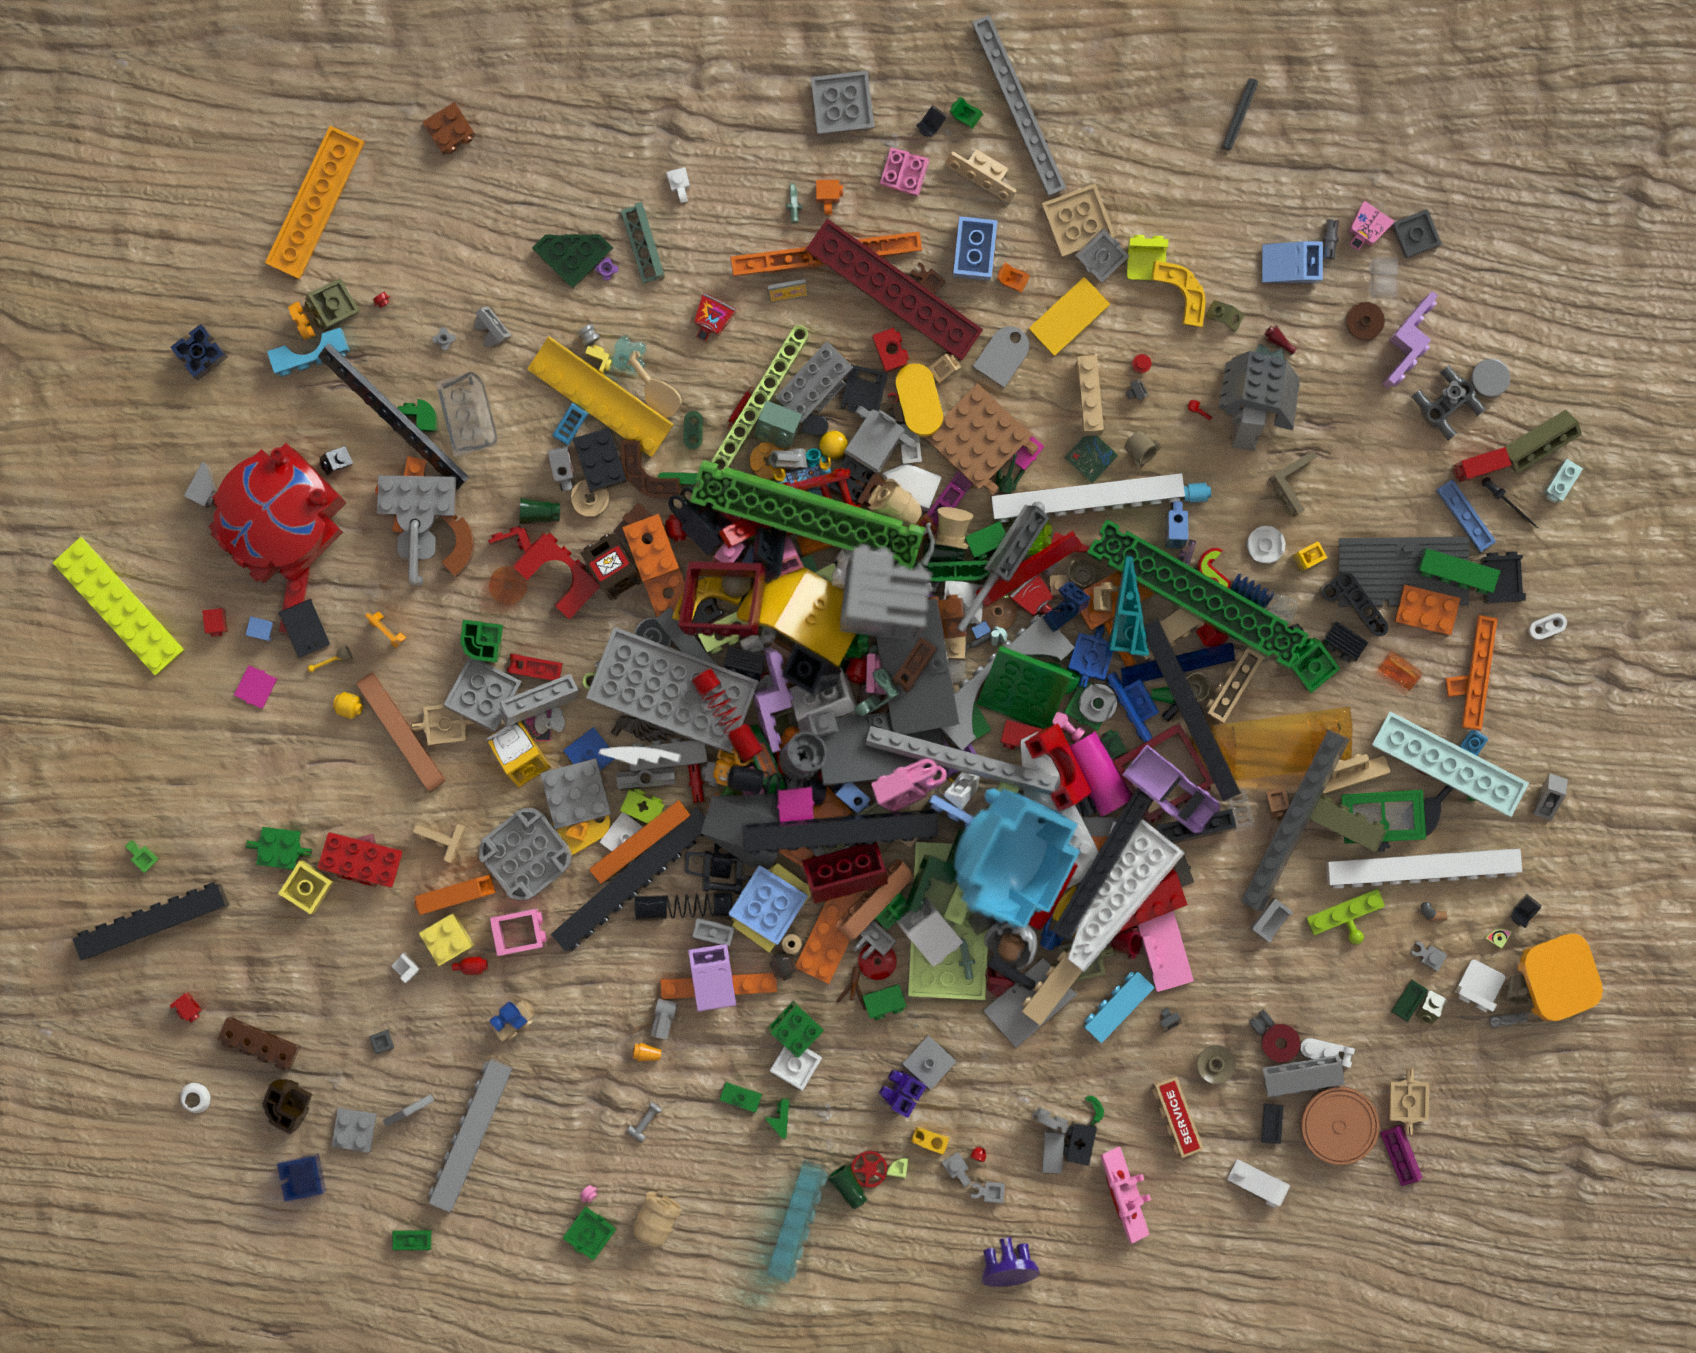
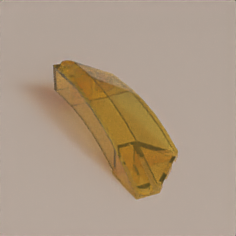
M1350 707L1210 726L1235 780L1308 771L1328 730L1335 731L1350 739L1340 760L1345 761L1352 757L1353 724ZM1191 735L1192 745H1193L1194 749L1199 753V750H1198V748H1197V746H1196V744H1195V741H1194V739H1193V737H1192V735Z

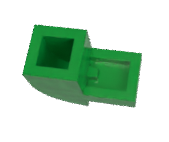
M417 399V407L414 403H403V406H398V409L405 416H417L416 427L422 432H438V415L428 402Z

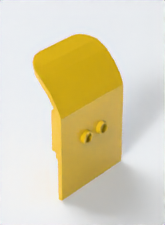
M805 567L784 574L769 584L765 583L759 624L776 629L838 667L856 633L839 631L844 590L831 585V582ZM754 583L737 611V618L743 622L749 621Z

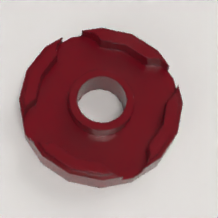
M1275 1024L1263 1034L1262 1049L1269 1059L1276 1062H1287L1298 1054L1300 1038L1292 1027L1285 1024ZM1284 1038L1286 1041L1285 1047L1277 1048L1276 1040Z

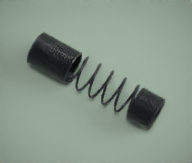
M732 765L728 774L727 786L731 790L759 794L764 782V773H767L768 783L765 790V795L767 796L770 789V780L773 775H777L778 783L775 789V798H777L781 779L784 776L787 778L786 789H789V784L793 778L789 780L787 775H782L779 779L776 772L769 776L767 771L763 772L758 769ZM803 779L806 782L804 788H812V801L814 805L821 806L825 800L826 786H823L821 781ZM796 780V782H797V787H796V788H799V785H800V783H801L802 780H800L799 783H798V780Z
M731 892L714 893V912L712 914L709 895L706 893L702 915L699 896L696 893L694 913L692 915L689 896L686 894L683 916L677 894L675 896L673 916L668 895L635 896L636 921L667 919V903L670 916L674 919L677 902L680 916L683 919L686 913L687 901L690 915L694 918L697 900L702 918L705 916L707 900L712 917L714 915L715 917L730 916L732 895Z

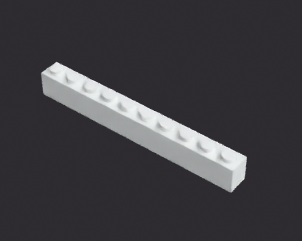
M1181 473L998 495L991 497L993 520L1007 523L1010 522L1009 519L1017 518L1024 505L1032 506L1037 501L1044 504V513L1046 515L1055 513V517L1065 516L1067 515L1066 512L1074 511V514L1086 513L1085 510L1093 509V512L1105 511L1104 507H1112V510L1123 509V505L1131 504V507H1140L1145 502H1150V505L1162 504V500H1169V503L1180 502V498L1185 497Z
M1521 849L1326 862L1327 885H1333V889L1344 888V884H1352V887H1363V883L1371 882V886L1383 885L1382 882L1390 881V885L1402 884V880H1409V883H1421V879H1428V882H1438L1442 877H1447L1448 881L1459 880V876H1467V879H1478V875H1486V878L1498 877L1497 874L1505 873V877L1517 876V872H1522Z

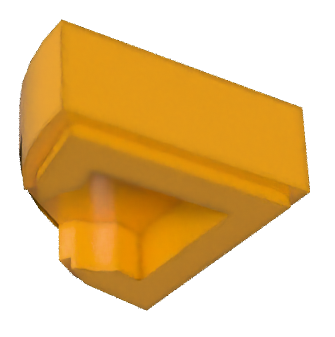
M581 822L572 825L566 831L565 836L583 842L589 823Z

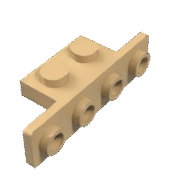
M977 149L969 160L952 151L945 163L947 167L1008 204L1011 203L1017 192L1016 189L1002 182L1009 168Z
M1357 754L1352 756L1351 759L1339 760L1322 795L1390 774V768L1385 756L1369 760L1367 754Z

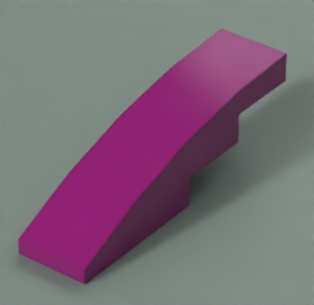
M958 471L918 526L926 529V524L931 523L930 529L932 534L937 533L939 522L938 509L941 507L955 508L972 483Z

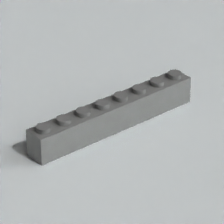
M494 1059L485 1062L481 1071L484 1073L482 1080L478 1079L474 1090L477 1092L474 1098L470 1097L466 1106L469 1109L466 1116L463 1115L458 1126H461L459 1134L455 1133L451 1144L454 1146L451 1152L447 1151L444 1157L445 1167L444 1169L440 1168L436 1176V1180L439 1181L436 1187L432 1186L428 1197L431 1198L429 1204L448 1212L453 1210L513 1067Z

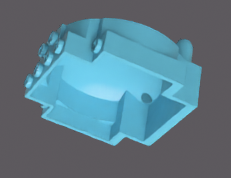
M994 788L988 789L985 793V799L992 806L987 811L982 810L971 821L960 840L956 853L955 870L958 871V885L964 893L962 901L968 904V909L976 913L980 910L981 914L989 918L993 915L994 919L1002 923L1006 920V923L1012 927L1017 928L1019 925L1026 928L1034 910L1037 912H1041V910L1049 912L1080 852L1079 849L1069 844L1078 824L1047 806L1005 788L1001 792Z

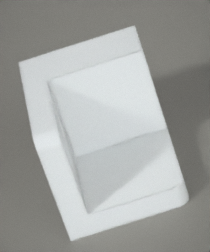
M405 952L392 965V968L401 976L400 979L405 983L409 982L421 969Z

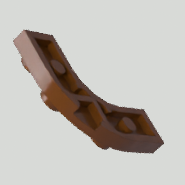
M641 440L620 441L621 463L627 480L639 492L655 498H670L675 494L680 495V478L654 477L643 467Z

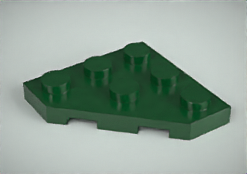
M545 234L532 249L574 289L613 250V247L600 234Z

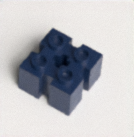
M202 324L189 332L191 338L187 341L181 338L170 347L181 361L188 362L184 366L196 380L201 379L210 372L207 368L211 364L218 366L228 358L217 343H211L214 338ZM198 349L203 350L200 356H196V354H198L196 352Z

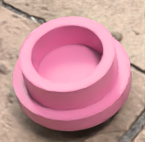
M591 1185L587 1186L580 1194L581 1201L583 1203L587 1201L591 1203L597 1197L596 1192L598 1189Z

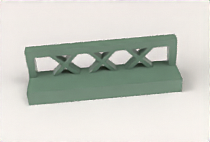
M642 201L635 203L634 207L621 210L643 284L665 278ZM637 211L639 218L636 224L628 221L626 214ZM636 228L644 233L641 243L633 239L632 235ZM641 247L649 250L650 254L647 260L638 256ZM647 265L654 268L655 276L645 278L643 271Z

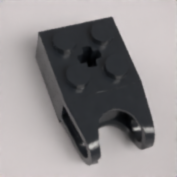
M688 486L682 489L680 495L675 494L670 497L668 505L671 512L683 525L681 529L708 556L724 544L719 532L733 523L726 519L719 510L713 509L712 503L707 502L703 506L690 502L686 498L685 492L693 493L694 487ZM674 499H678L682 503L681 509L674 506Z

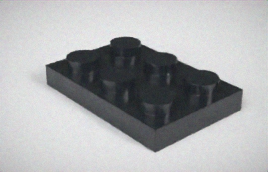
M610 428L573 438L590 493L627 482Z

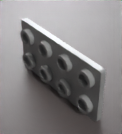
M825 342L777 394L776 399L785 408L802 414L800 422L803 423L814 410L821 412L846 385L843 379L853 369V366L829 342Z

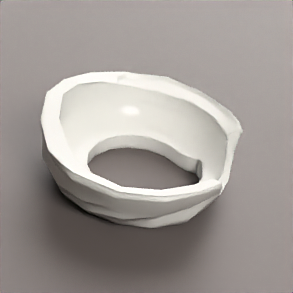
M198 1083L187 1084L180 1092V1103L191 1113H202L210 1104L209 1091L205 1086ZM191 1092H195L200 1096L199 1105L193 1108H189L185 1104L186 1096Z

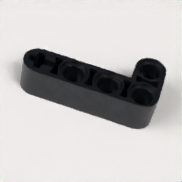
M1340 572L1320 587V595L1325 600L1334 601L1341 595H1344L1372 634L1383 636L1388 632L1387 622L1351 573ZM1347 575L1350 579L1349 584L1343 586L1341 578ZM1328 587L1334 589V594L1331 597L1325 595V590ZM1355 591H1359L1361 594L1358 601L1352 600V594ZM1365 607H1370L1372 610L1371 615L1368 617L1363 615ZM1374 619L1376 623L1382 624L1380 626L1381 631L1374 630L1376 625L1371 620Z

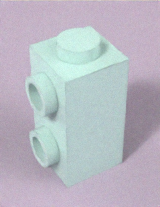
M1569 459L1563 460L1543 491L1547 495L1546 498L1553 503L1562 502L1583 468Z

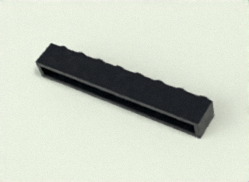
M215 882L204 885V890L198 892L197 889L186 892L185 897L180 899L179 896L167 899L168 903L161 905L159 902L149 906L150 910L143 912L140 909L132 912V917L127 919L122 916L114 919V923L107 926L106 923L95 926V931L89 932L87 929L77 933L78 937L72 940L80 961L229 906L222 885H215Z

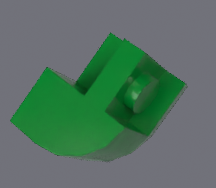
M463 620L460 639L465 654L478 661L498 663L502 649L501 642L504 625Z

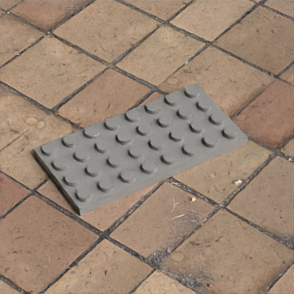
M614 627L586 699L732 753L734 747L727 738L728 734L724 733V730L732 722L719 725V721L726 714L718 717H713V714L721 705L708 708V704L715 697L702 700L703 695L699 694L691 681L710 668L719 678L718 680L721 683L704 698L713 696L723 690H726V692L712 702L709 707L731 698L715 715L734 707L737 708L725 717L721 723L742 715L726 732L742 726L759 681Z

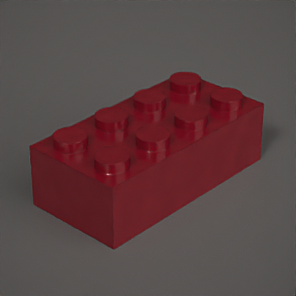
M875 841V844H861L802 860L814 904L888 884L886 869L877 841Z

